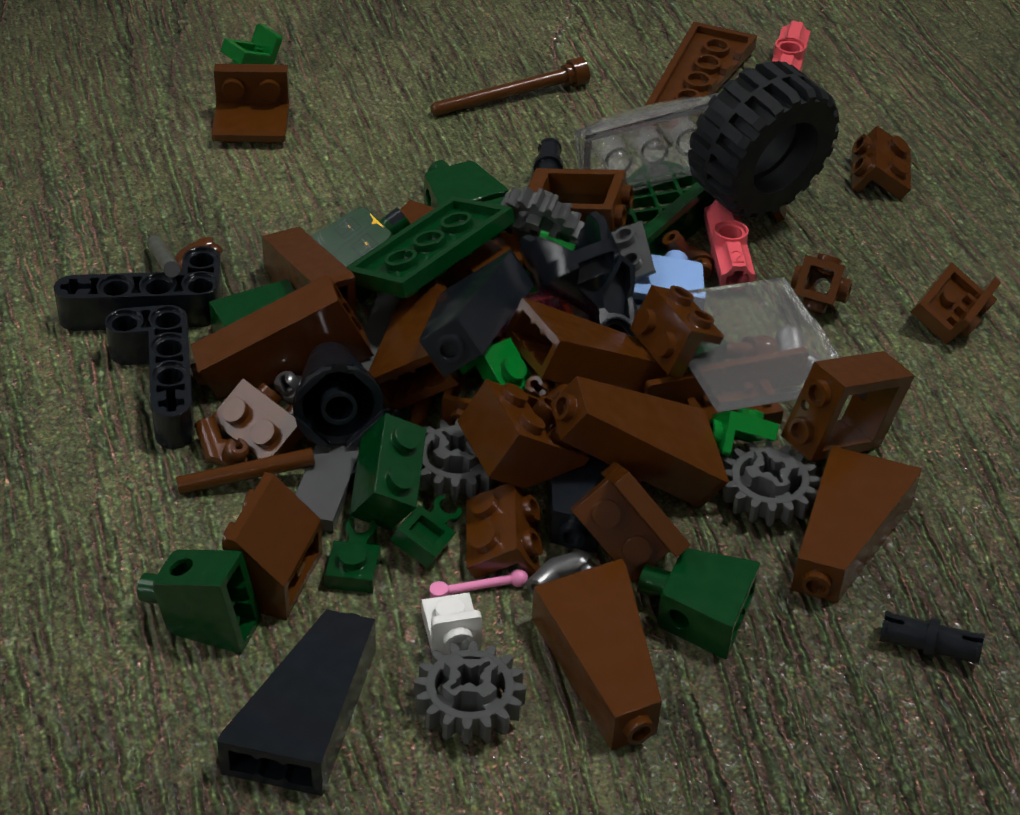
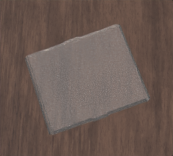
M784 277L687 290L694 296L693 301L695 304L714 318L713 324L724 335L720 345L701 341L688 365L717 412L798 399L814 361L841 358L827 339V335L816 319L812 318Z

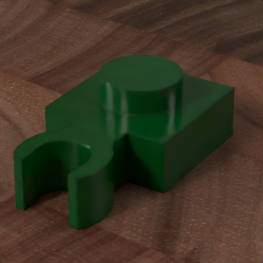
M444 495L437 496L428 511L418 505L396 529L390 539L391 542L426 568H429L449 545L456 534V531L452 528L462 514V508L460 507L452 514L441 509L440 505L445 498Z
M350 518L347 521L346 542L333 541L325 572V588L373 593L381 560V545H375L377 542V524L375 520H371L370 529L363 533L355 531L354 518Z

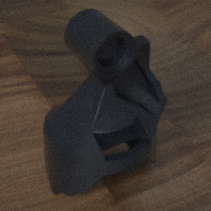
M595 211L586 216L585 226L580 229L574 251L543 237L535 238L530 234L519 239L520 254L538 292L559 298L586 312L589 315V321L635 337L634 333L629 329L638 311L633 300L635 265L621 255L604 215H600Z

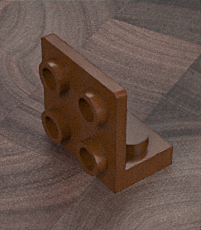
M215 64L216 107L211 132L212 140L224 141L226 143L261 142L272 144L275 142H285L290 106L288 65Z

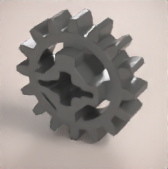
M524 186L522 191L513 187L510 193L506 192L501 202V205L513 208L515 223L507 228H512V234L523 237L530 234L535 238H539L541 230L549 232L548 236L576 244L580 229L585 226V223L580 221L581 213L571 211V203H561L558 201V195L541 188L537 192H533L528 186Z
M439 420V428L436 430L427 425L424 427L427 430L419 485L421 491L432 487L434 489V498L448 493L452 502H457L460 494H466L468 498L476 496V491L478 490L482 492L491 490L492 483L501 484V481L487 476L457 420L455 425L449 426L445 420ZM432 455L433 459L429 461V457Z
M753 442L748 443L746 453L736 448L733 450L732 458L724 459L723 465L729 483L721 489L723 490L722 500L727 503L734 502L732 510L734 514H739L743 511L748 512L749 522L753 523L758 517L765 518L767 526H772L774 519L780 518L785 525H791L793 515L804 519L806 518L807 510L813 509L820 485V478L815 476V464L804 465L805 456L801 453L795 456L790 455V446L787 445L783 446L779 451L774 449L772 442H766L764 449H759Z
M470 641L468 650H460L455 642L450 643V654L444 655L442 652L434 650L432 652V664L421 662L419 665V678H414L417 715H426V728L429 730L441 725L443 727L442 738L445 740L451 738L454 733L462 734L463 744L470 743L472 734H479L485 743L490 742L492 729L506 734L509 732V721H519L521 718L522 705H525L526 685L523 684L522 668L512 669L513 656L510 654L497 658L495 645H490L484 652L478 650L476 641ZM441 684L442 694L438 696L436 690ZM501 687L503 695L499 699L497 698V689Z

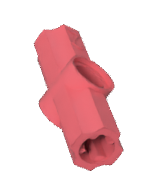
M791 21L790 24L782 27L779 39L775 42L772 61H781L793 65L801 72L811 32L805 28L803 22Z
M715 199L711 205L706 206L704 209V222L711 247L710 256L714 260V268H716L720 286L727 289L729 294H743L746 289L754 286L756 276L747 245L749 229L741 222L740 216H736Z

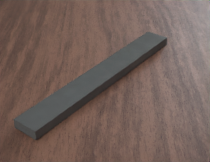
M379 292L364 328L374 356L359 362L368 372L400 299L395 297V295ZM360 443L351 447H346V444H331V448L321 447L316 444L313 454L316 465L306 468L295 495L321 519L322 531L334 532L352 485L350 475L357 465Z

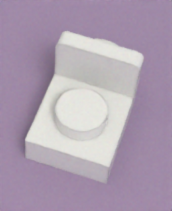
M469 592L421 599V613L431 653L437 650L444 655L450 654V643L453 642L459 646L460 650H468L470 641H476L478 650L481 649L482 617L479 610H474Z

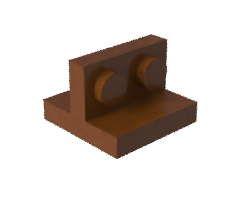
M615 461L601 472L605 479L570 508L614 561L623 559L627 566L629 578L633 583L640 578L646 564L654 566L669 552L677 558L691 546L633 475Z

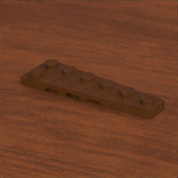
M693 21L634 123L633 137L644 139L653 144L661 143L668 145L755 50L758 35Z

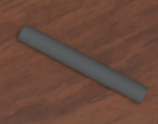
M149 237L147 247L165 275L176 277L180 273V265L160 237Z

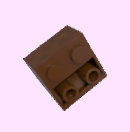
M486 379L457 420L487 476L520 488L531 487L584 466L590 457L587 453L560 441L550 404L554 399L545 395H541L538 398L527 394L512 383L502 385Z
M267 472L264 473L255 490L250 489L247 492L242 512L235 523L230 522L222 539L223 550L242 551L261 614L287 620L323 553L321 519L275 474Z

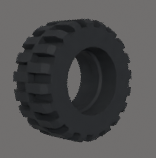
M781 61L756 64L755 69L746 68L739 73L738 78L735 80L730 79L722 86L723 90L717 97L714 95L707 103L709 107L704 114H700L696 122V132H692L689 143L692 149L688 150V162L693 179L736 216L763 217L765 213L772 214L778 211L781 205H788L795 200V196L801 190L804 192L811 185L810 181L816 174L819 175L824 168L823 163L826 157H830L834 149L833 140L838 137L839 128L837 124L840 121L833 97L796 67Z

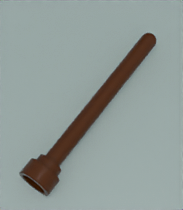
M577 57L567 60L566 64L556 71L434 102L430 110L433 115L441 116L562 83L567 86L578 87L589 83L590 70L586 60L583 57Z

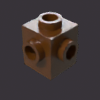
M821 253L818 254L817 258L805 255L803 265L796 266L791 281V289H795L793 294L796 299L803 302L802 309L825 315L827 309L837 312L840 302L847 303L853 280L847 279L849 273L846 266L841 265V259ZM820 281H828L831 284L829 291L825 294L816 292V285Z

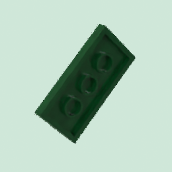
M452 196L346 267L354 274L355 284L358 287L366 288L368 291L395 295L397 298L414 296L422 286L434 278L444 275L448 268L461 259L473 255L474 250L487 241L499 237L504 229L515 223L513 208Z

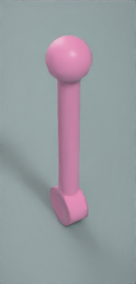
M517 568L510 575L452 585L437 581L430 585V598L509 584L515 587L525 586L528 580V574L523 569Z

